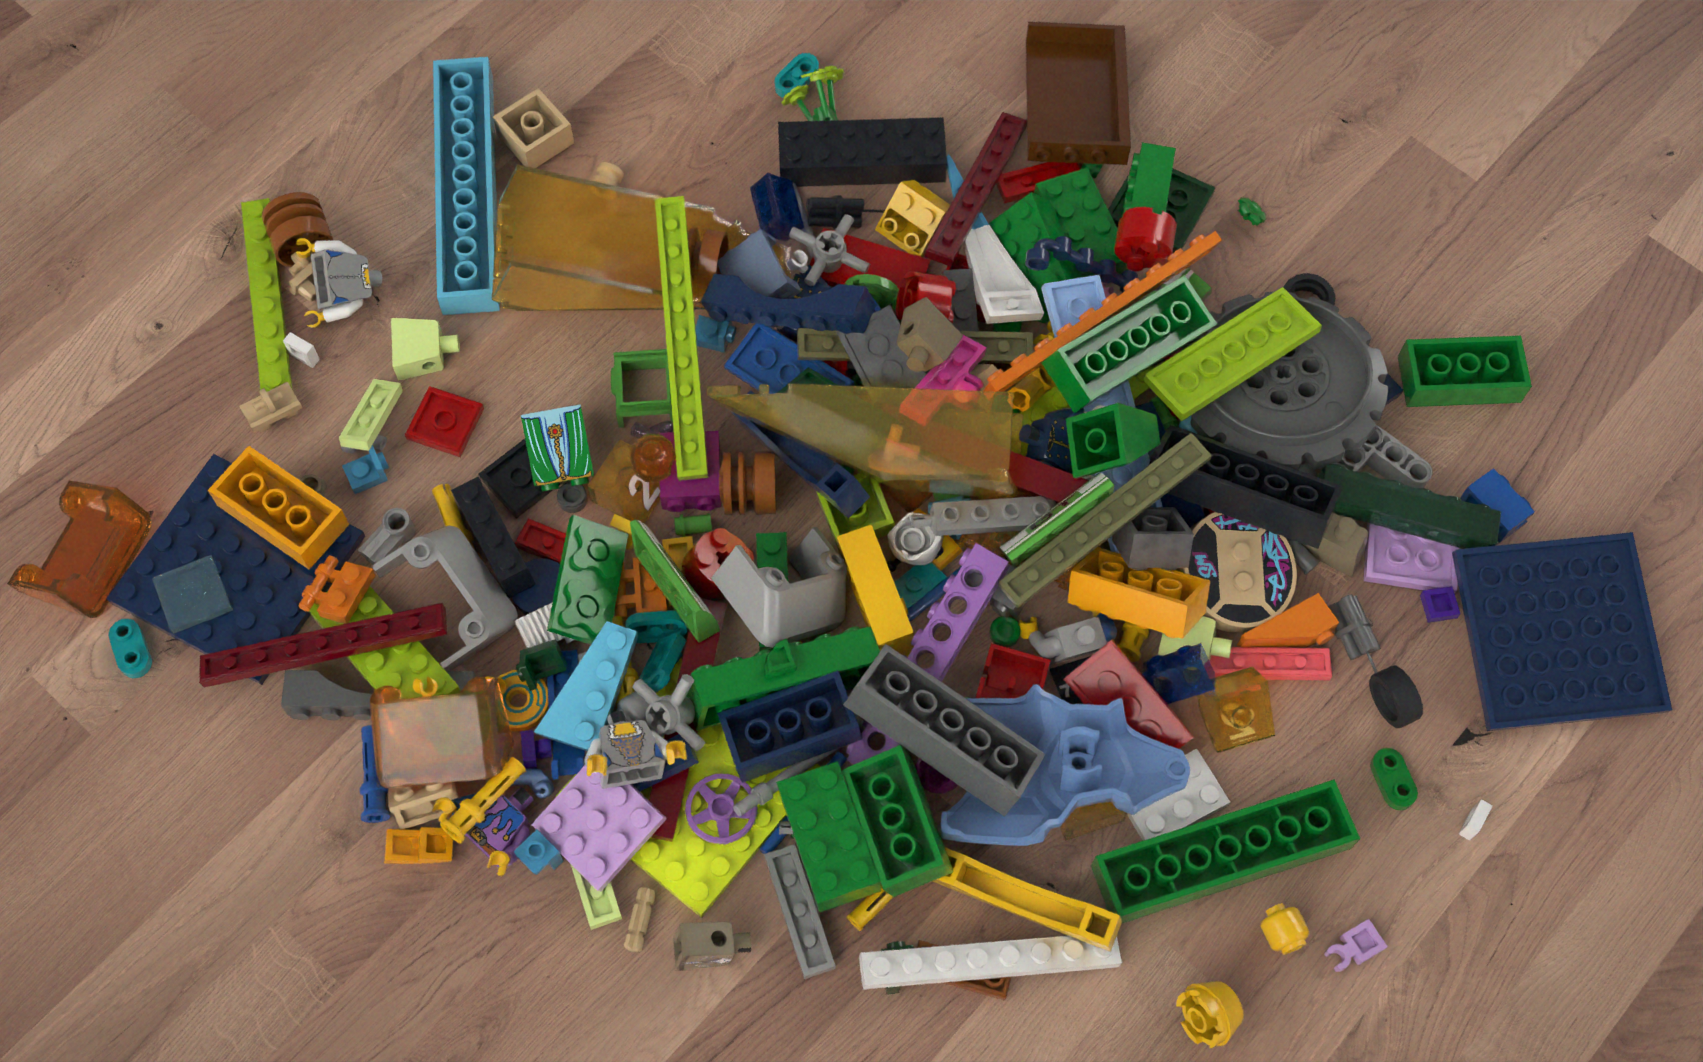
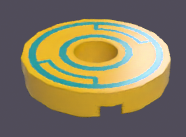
M511 670L500 675L498 678L504 679L507 683L506 692L500 695V700H503L501 726L511 731H526L537 726L549 710L548 688L544 680H537V689L530 691L526 681L521 682L517 670ZM524 694L527 696V701L521 707H514L510 704L513 696Z

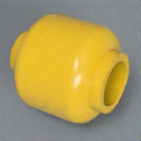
M1280 903L1265 911L1267 917L1261 921L1260 925L1272 950L1281 951L1283 955H1286L1307 945L1305 939L1309 936V929L1298 908H1285L1284 904Z

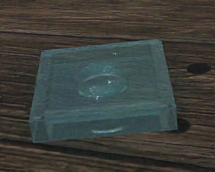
M212 555L152 578L169 628L173 634L233 610Z

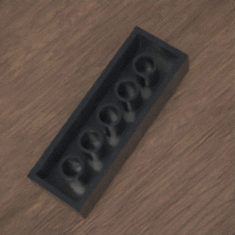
M944 117L778 122L780 187H785L789 183H795L796 187L900 184L902 181L915 180L918 183H945L947 154Z
M1169 425L1160 440V445L1153 452L1149 465L1190 433L1198 439L1212 456L1208 462L1167 494L1211 509L1216 513L1238 519L1246 524L1268 530L1273 534L1298 541L1303 545L1319 548L1336 510L1343 486L1174 425Z

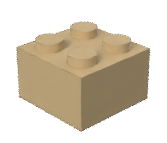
M539 88L493 116L497 136L529 172L574 144L571 124Z

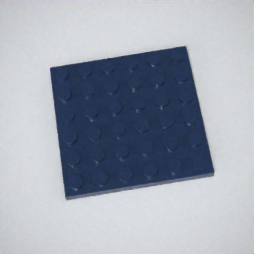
M213 454L106 599L110 604L203 654L297 635L311 615L309 612L300 609L298 605L303 598L302 592L305 587L311 585L316 577L315 571L319 564L324 563L328 556H334L339 561L335 570L340 571L344 563L348 562L364 539V532L349 524L311 569H307L217 506L208 489L232 463ZM327 582L322 592H327L333 583ZM269 674L255 676L249 679L262 685L269 676Z
M1633 532L1457 549L1452 552L1487 731L1650 715L1672 711Z

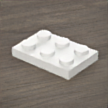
M1197 749L1185 755L1190 766V775L1185 789L1149 805L1135 815L1126 813L1143 841L1193 825L1230 804V800Z

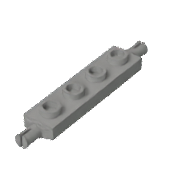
M1041 496L932 503L929 514L911 515L912 528L930 526L935 536L1022 531L1053 508L1056 502Z

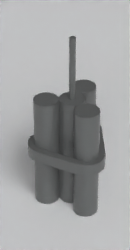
M1347 595L1337 603L1328 606L1339 621L1335 635L1337 639H1341L1350 660L1367 654L1374 672L1377 673L1378 671L1369 654L1381 649L1371 628L1373 623L1371 619L1366 617L1357 596Z

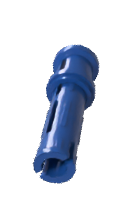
M367 725L361 728L364 783L359 789L360 795L363 796L364 811L361 813V820L367 823H378L390 818V812L386 807L388 785L384 782L382 727Z

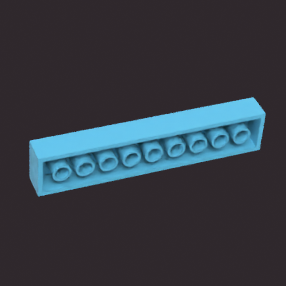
M489 58L433 60L437 299L442 315L500 311L495 126L493 119L494 93L493 75Z

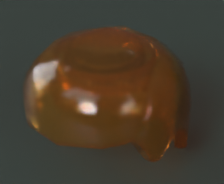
M645 434L633 443L629 458L637 477L645 482L657 483L671 475V467L676 460V454L668 438L661 434Z

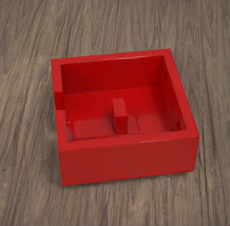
M991 643L983 674L988 675L986 684V678L981 677L975 698H1018L1026 695L1035 684H1038L1043 689L1051 660Z

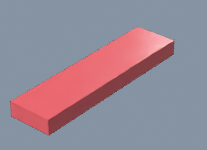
M1232 647L1230 658L1211 655L1207 678L1331 680L1330 648Z

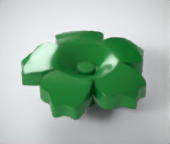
M1241 197L1238 200L1240 203L1238 212L1243 216V219H1248L1252 225L1256 226L1266 221L1265 213L1254 200L1251 201L1245 197Z

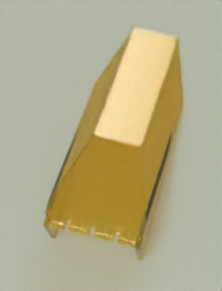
M517 164L499 200V206L503 207L497 208L496 228L498 229L495 235V253L497 254L494 255L493 277L495 279H493L492 300L501 302V308L516 311L664 310L655 199L667 197ZM685 201L688 233L691 227L698 228L700 241H702L707 229L728 232L729 250L745 241L751 234L741 229V222L735 220L733 223H730L716 216L714 208ZM777 242L772 246V249L785 275L791 278V270L787 267V261L791 259V248ZM695 275L692 282L694 310H706L701 303L706 289L698 287L697 275Z
M764 384L759 385V394H740L741 386L739 385L707 386V396L719 406L890 488L989 498H1014L1018 494L1017 487L1006 471L1009 470L1010 451L1021 454L1022 443L1019 439V432L1023 426V414L1013 413V392L788 384V393L769 394V385Z

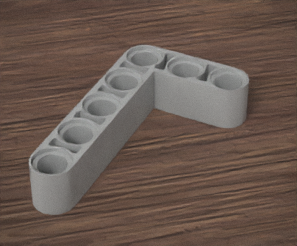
M1375 425L1372 435L1368 438L1372 444L1365 442L1356 451L1345 449L1342 460L1324 467L1316 476L1329 481L1328 478L1336 480L1338 485L1343 486V492L1362 469L1368 465L1404 493L1417 495L1423 491L1430 480L1432 468L1426 460L1381 427ZM1387 457L1393 458L1396 462L1390 461ZM1345 458L1353 460L1355 464L1347 462ZM1411 474L1418 476L1420 480L1413 478Z

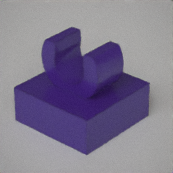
M1452 586L1423 590L1421 592L1420 598L1428 623L1457 619L1461 613Z
M533 730L520 731L525 769H537L536 758H552L550 739L535 741Z

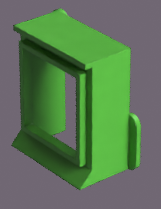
M667 349L614 352V367L610 373L611 392L616 396L618 428H624V417L670 414L671 425H673ZM666 368V400L623 402L622 371Z

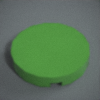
M862 274L850 277L844 285L866 286L881 309L888 305H891L893 311L896 309L899 289L890 280L877 275Z

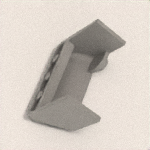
M445 526L416 537L372 565L379 578H381L406 561L413 567L420 569L427 568L439 561L471 606L473 611L460 621L458 628L459 635L466 646L440 663L445 671L453 670L515 627L514 621L518 619L516 608L465 535L457 527Z
M817 527L811 529L788 558L804 580L789 584L784 574L777 568L763 567L758 569L741 545H737L711 578L755 638L767 647L774 648L778 642L784 639H788V642L791 643L834 630L845 619L847 567L844 559L837 554Z

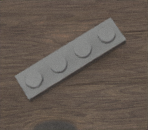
M795 844L764 854L804 979L834 970L836 966Z

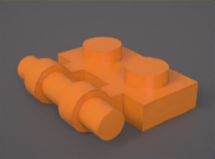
M328 556L325 562L317 567L315 571L316 577L311 585L305 587L302 592L303 598L298 606L300 609L309 612L313 604L319 605L317 612L320 617L347 624L376 575L372 568L347 561L340 571L335 570L339 561L334 556ZM327 582L333 583L327 593L322 592Z
M637 557L633 558V569L625 570L623 561L615 605V616L623 617L624 621L628 618L627 609L636 607V613L667 611L666 597ZM634 582L635 594L626 595L627 583Z

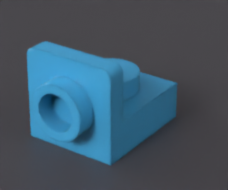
M699 315L696 323L697 346L725 353L728 343H733L736 334V327L732 325V321L719 322L710 317Z
M373 445L369 450L370 454L342 465L354 494L388 481L384 470L389 468L382 452L376 454Z
M538 830L534 831L514 851L519 860L535 875L540 873L548 864L555 870L564 861L560 852Z

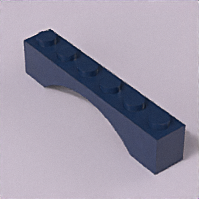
M722 274L713 275L701 300L709 316L719 322L758 323L766 326H787L793 329L808 328L817 331H840L845 334H864L876 307V303L866 286L839 284L827 291L808 297L778 299L753 291L744 284L739 276Z
M751 390L730 410L746 431L768 450L775 451V456L848 519L870 498L853 475L840 464L830 460L815 449Z

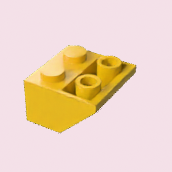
M915 180L902 181L898 185L875 230L907 253L923 257L950 204Z

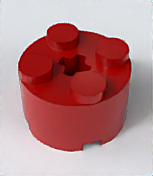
M1135 207L1123 213V217L1120 218L1114 251L1120 260L1127 263L1129 270L1138 272L1144 268H1151L1157 263L1163 266L1169 262L1167 258L1173 253L1177 227L1175 219L1170 214L1162 211V215L1152 213L1153 208Z
M913 271L906 273L903 279H907L905 287H899L897 294V319L902 320L905 308L927 297L953 323L954 314L951 310V304L956 291L955 282L949 280L944 275Z
M717 528L704 534L688 551L682 561L685 578L699 597L704 599H726L711 578L737 545H741L751 560H754V554L751 549L747 548L740 538L724 528Z

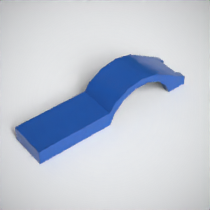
M577 650L561 651L567 663V670L547 677L549 708L579 664ZM552 740V779L556 780L559 779V776L577 774L585 765V751Z

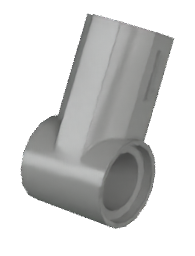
M402 508L389 509L383 516L382 524L359 548L358 552L374 565L394 552L402 543L410 541L415 535L416 529L409 514ZM397 522H405L401 529L393 530Z

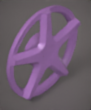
M724 773L713 774L700 780L691 789L685 806L686 818L693 832L705 841L723 845L734 842L746 835L757 818V805L742 816H738L735 813L733 806L735 805L734 799L740 786L749 795L751 794V787L746 782L742 783L739 777ZM715 779L732 780L724 794L714 793L705 783ZM699 791L708 803V808L692 816V799L695 793ZM730 818L749 819L742 830L729 836ZM715 820L719 837L704 833L697 825Z

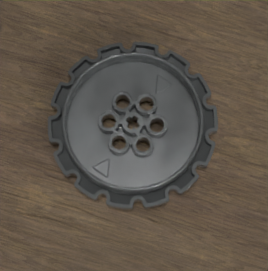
M1265 292L1264 297L1254 298L1249 294L1227 301L1223 304L1220 314L1210 311L1217 325L1198 339L1181 348V351L1273 292ZM1288 292L1322 325L1321 331L1191 416L1190 425L1199 435L1299 470L1302 464H1308L1312 469H1319L1342 460L1345 449L1351 451L1358 450L1372 435L1376 425L1374 420L1378 421L1381 419L1387 401L1388 386L1383 384L1387 376V368L1380 349L1369 347L1371 335L1353 317H1342L1338 314V307L1314 297H1309L1307 300L1297 297L1296 293Z

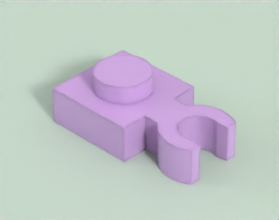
M1367 919L1339 937L1344 945H1332L1325 951L1324 955L1328 957L1332 953H1337L1341 956L1342 962L1334 968L1336 972H1339L1350 964L1351 958L1355 960L1357 965H1360L1385 950L1388 946L1371 921Z

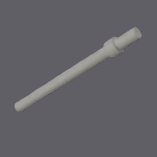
M863 718L857 720L861 733L866 728L862 725ZM837 749L793 764L767 783L761 782L751 789L750 795L733 806L735 813L738 816H742L756 805L765 804L778 791L776 782L804 773Z

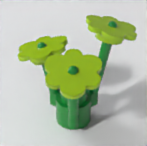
M827 66L824 69H815L814 72L801 75V78L809 77L810 82L816 81L821 106L813 110V117L803 102L809 92L808 85L797 86L790 93H787L783 97V106L790 103L793 106L798 104L808 121L838 120L833 84L843 79L844 69H837L836 66ZM822 82L827 84L829 106L827 105Z

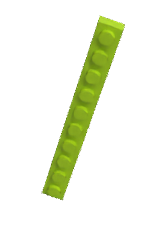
M684 196L655 199L677 478L679 481L709 478Z

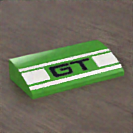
M1098 473L1001 545L999 549L1015 568L1113 494L1114 484L1104 474Z
M631 521L630 527L636 557L698 643L719 632L717 620L650 528L641 521Z

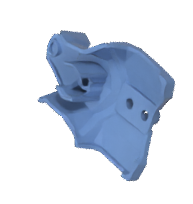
M1038 684L1033 685L1026 695L1013 699L965 698L1046 755L1019 800L1005 816L966 790L965 795L947 812H942L941 837L944 840L1027 846L1043 842L1050 829L1060 827L1073 810L1078 807L1112 801L1117 809L1135 815L1149 805L1185 789L1190 775L1189 762L1183 750L1163 744L1133 730L1126 722L1123 699L1121 698L1110 702L1108 705H1072L1053 694L1043 691Z

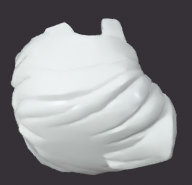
M907 513L889 531L887 535L889 548L892 550L893 555L902 562L912 565L931 563L941 548L943 536H935L930 526L912 528L911 515L923 514Z

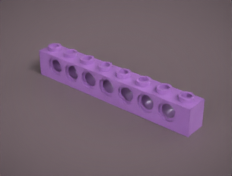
M975 543L972 549L967 548L959 561V564L962 565L956 576L952 574L943 588L946 594L940 603L936 601L927 614V618L930 620L925 629L919 628L911 641V645L914 647L909 656L903 655L919 666L918 660L922 654H933L935 658L934 664L930 668L923 670L941 682L997 590L998 582L1004 578L1010 568L1007 560ZM972 573H979L983 576L982 583L977 587H969L966 584L967 577ZM962 599L967 602V608L963 613L953 614L950 611V606L955 600ZM941 626H947L951 630L950 637L945 641H937L934 637L936 629ZM864 720L862 725L866 728L861 734L862 740L849 744L846 753L850 754L847 761L857 764L900 744ZM875 734H883L886 738L885 746L881 750H873L870 746L871 738Z

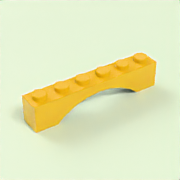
M945 847L953 873L932 882L1111 952L1122 923L1120 915L1032 885Z

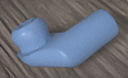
M526 769V772L512 784V786L528 785L539 798H547L554 791L553 782L541 769Z

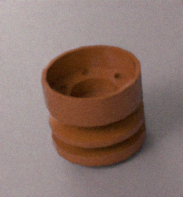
M304 192L288 193L275 198L263 209L262 220L270 238L274 255L277 261L284 266L292 267L295 264L291 259V255L295 252H305L308 250L307 245L296 244L298 239L305 238L311 244H315V241L333 240L319 199L312 194Z
M691 227L688 233L692 282L695 275H697L698 287L700 289H707L713 275L722 274L717 264L718 260L729 250L728 232L707 229L702 241H700L699 229Z
M775 451L755 452L753 465H746L744 453L739 452L738 466H732L731 452H723V461L719 469V493L725 515H733V502H739L740 515H745L747 501H753L756 515L776 514Z

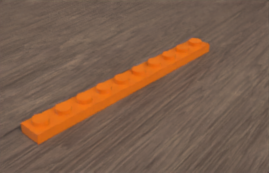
M1216 231L1207 237L1204 234L1199 235L1189 243V249L1183 251L1182 248L1178 249L1167 258L1168 263L1163 266L1157 263L1145 273L1147 277L1141 281L1138 278L1133 279L1124 286L1123 289L1125 291L1120 295H1117L1115 292L1101 302L1103 305L1096 311L1093 307L1088 309L1079 317L1080 322L1074 326L1071 323L1064 325L1056 332V338L1051 341L1045 338L1033 348L1035 352L1029 356H1026L1025 353L1021 354L1010 363L1012 367L1005 372L1002 369L994 372L987 378L989 383L982 392L991 401L1043 366L1042 362L1057 349L1126 310L1212 252L1222 239Z

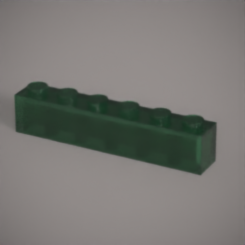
M1326 464L1317 475L1321 479L1343 486L1334 512L1337 515L1350 517L1461 549L1488 547L1497 544L1501 511L1491 509L1488 505L1472 504L1462 501L1456 496H1443L1433 493L1426 488H1414L1404 485L1397 480L1381 479L1368 472L1359 473L1348 470L1339 464Z

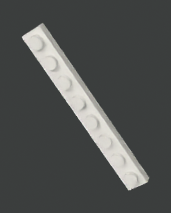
M1071 936L864 952L859 955L863 989L1116 968L1122 964L1117 937L1111 952Z

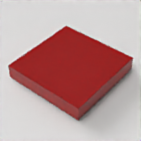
M429 386L405 433V437L407 440L461 457L484 410V406L482 403Z

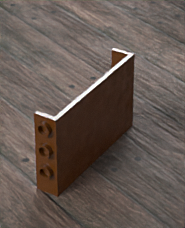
M1028 22L1026 35L1027 161L1127 165L1131 148L1125 26Z

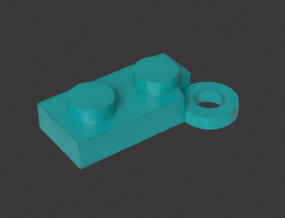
M679 632L658 639L639 677L655 693L669 683L670 673L682 656L681 651L686 643V639Z

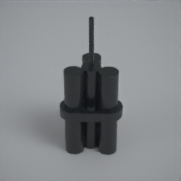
M835 195L831 198L811 197L806 200L808 226L832 227L833 230H836L844 215L853 217L854 222L851 227H861L862 212L884 213L885 211L864 209V199L842 198V195Z

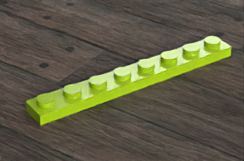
M269 198L241 202L260 390L264 388L266 392L286 382L292 388L289 354L283 342L286 338L279 265L262 220L263 209L271 202Z

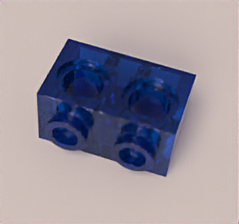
M767 173L750 187L760 229L775 239L787 242L791 239L789 234L793 227L800 230L804 228L795 189L791 180Z
M1201 643L1194 646H1183L1176 652L1167 655H1155L1143 662L1142 675L1167 705L1215 690V672ZM1188 667H1195V668H1197V669H1196V670H1189V669H1187V668H1188ZM1158 677H1167L1168 679L1162 680Z

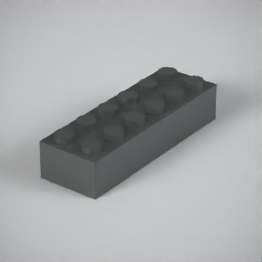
M887 644L884 645L844 703L845 707L1003 816L1019 800L1046 755Z

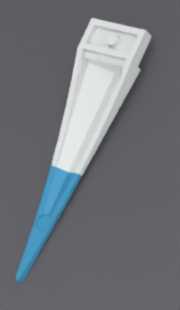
M947 155V171L953 198H955L964 180L952 157ZM980 212L964 242V248L969 269H972L976 302L981 306L986 323L1041 320L1044 311L1036 289L1013 261L983 213Z

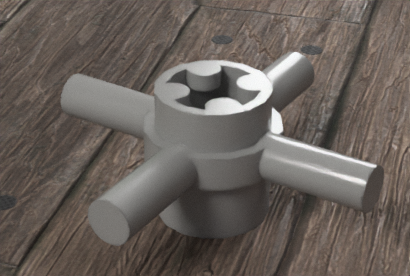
M844 215L835 231H824L817 238L796 227L791 229L790 238L812 248L815 263L804 280L807 285L814 286L822 272L837 271L842 263L864 274L868 271L870 263L846 252V243L843 238L854 222L853 217L850 215Z
M687 674L682 675L673 694L659 697L642 679H638L632 688L649 704L646 711V720L651 730H654L662 738L665 734L677 732L696 751L700 750L704 746L705 741L689 726L694 719L695 708L692 701L686 696L694 679Z

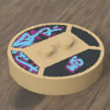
M1216 512L1206 516L1190 527L1194 537L1189 567L1177 568L1176 571L1210 580L1206 613L1203 616L1215 620L1216 629L1226 632L1249 631L1281 614L1286 609L1295 591L1297 569L1294 554L1284 536L1273 534L1268 530L1246 524L1238 519Z

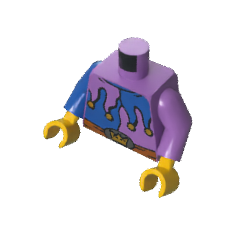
M522 787L508 799L502 794L484 812V820L480 824L476 823L465 834L489 858L487 868H490L492 865H496L499 868L497 873L499 876H503L506 873L507 866L512 865L519 859L514 854V851L530 836V823L522 811L534 799ZM476 793L452 800L446 797L439 798L432 811H444L438 820L440 822L444 819L448 820L460 808V803L463 800L471 799Z

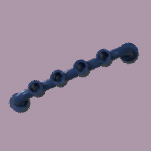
M1065 236L1057 237L1055 240L1049 238L1040 239L1035 243L1034 248L1026 252L1025 265L1029 269L1040 271L1048 268L1050 258L1048 251H1050L1055 259L1060 261L1068 260L1076 264L1075 267L1078 271H1090L1100 275L1102 283H1113L1119 286L1122 293L1125 291L1123 289L1124 286L1133 279L1138 278V274L1130 270L1123 271L1121 274L1117 273L1116 262L1113 260L1104 259L1099 263L1094 261V251L1092 249L1080 248L1077 252L1072 250V240Z

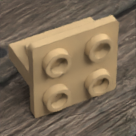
M434 763L427 766L423 771L413 774L402 773L388 782L389 809L391 813H394L399 829H407L438 819L444 811H432L436 801L443 797L450 800L459 797L453 781L451 766L447 763Z

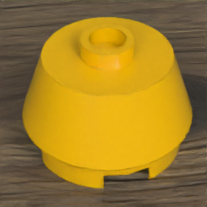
M1214 981L1190 984L1185 992L1181 993L1177 998L1176 1007H1182L1185 1017L1181 1025L1196 1044L1204 1042L1210 1048L1227 1044L1243 1021V1008L1239 998L1223 982Z

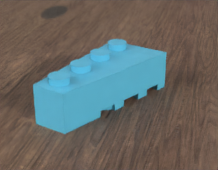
M608 621L605 623L534 732L537 735L588 752L591 742L599 738L600 728L608 725L607 717L613 711L639 637L637 631Z

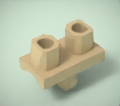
M295 252L291 255V259L295 264L288 269L295 276L289 281L291 285L289 291L295 296L301 294L312 302L316 298L311 255L303 259L298 257Z
M288 382L268 392L263 388L259 390L260 396L239 406L253 432H263L271 428L272 423L282 418L289 419L297 415L298 410L302 409Z

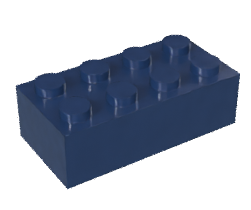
M838 670L718 713L742 783L862 740L854 712L844 706L848 695Z

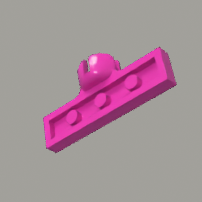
M963 335L947 360L932 368L902 402L899 413L925 427L946 403H952L953 406L962 411H970L973 408L971 405H975L982 394L980 389L984 386L982 380L970 374V372L985 356L987 347Z

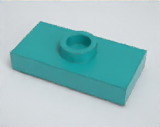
M931 562L926 565H915L894 583L900 598L903 597L906 607L909 609L944 581L947 576Z

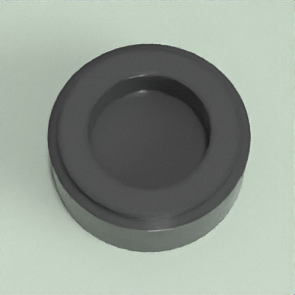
M567 482L557 492L558 504L565 512H579L587 504V492L583 485L571 486V482Z

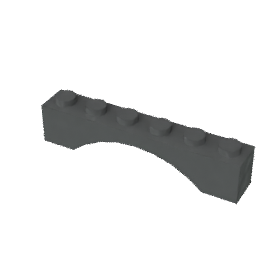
M285 670L281 707L293 719L307 720L309 716H321L327 720H339L341 716H353L357 720H371L372 717H385L388 720L394 721L400 720L379 694L359 693L343 688L325 678L317 670ZM446 671L459 686L462 692L460 694H478L479 682L474 671Z

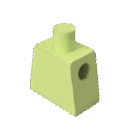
M391 318L392 366L398 380L441 371L444 369V353L460 352L458 335L443 336L439 322L436 320Z
M1203 616L1183 639L1171 638L1162 633L1157 656L1158 670L1208 671L1211 655L1230 658L1232 640L1215 637L1216 621Z

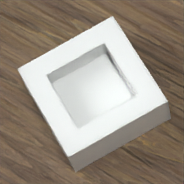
M290 332L283 340L289 354L311 368L320 360L314 346Z
M1481 799L1471 809L1459 835L1470 841L1478 834L1492 805Z

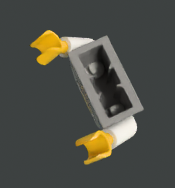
M300 238L296 241L297 245L308 246L307 251H299L296 254L303 259L311 255L318 309H323V312L320 313L314 310L305 313L304 316L316 314L318 317L317 323L307 325L308 327L316 328L324 320L328 323L348 318L362 307L363 299L371 297V287L381 286V272L379 270H369L368 259L363 255H357L354 249L343 242L328 240L315 241V244H311L305 238Z
M616 711L608 715L607 721L609 725L600 728L599 738L591 742L584 761L587 766V776L599 772L601 787L604 789L662 779L665 759L671 765L675 763L676 758L686 760L687 754L683 741L667 742L654 730H650L645 721L628 722L623 711Z

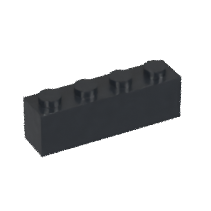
M479 477L452 489L451 491L507 597L511 598L536 585Z

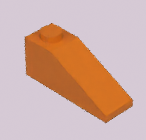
M1317 593L1242 634L1237 647L1308 648L1315 643L1323 645L1335 636L1333 632L1338 626L1339 621L1320 594Z

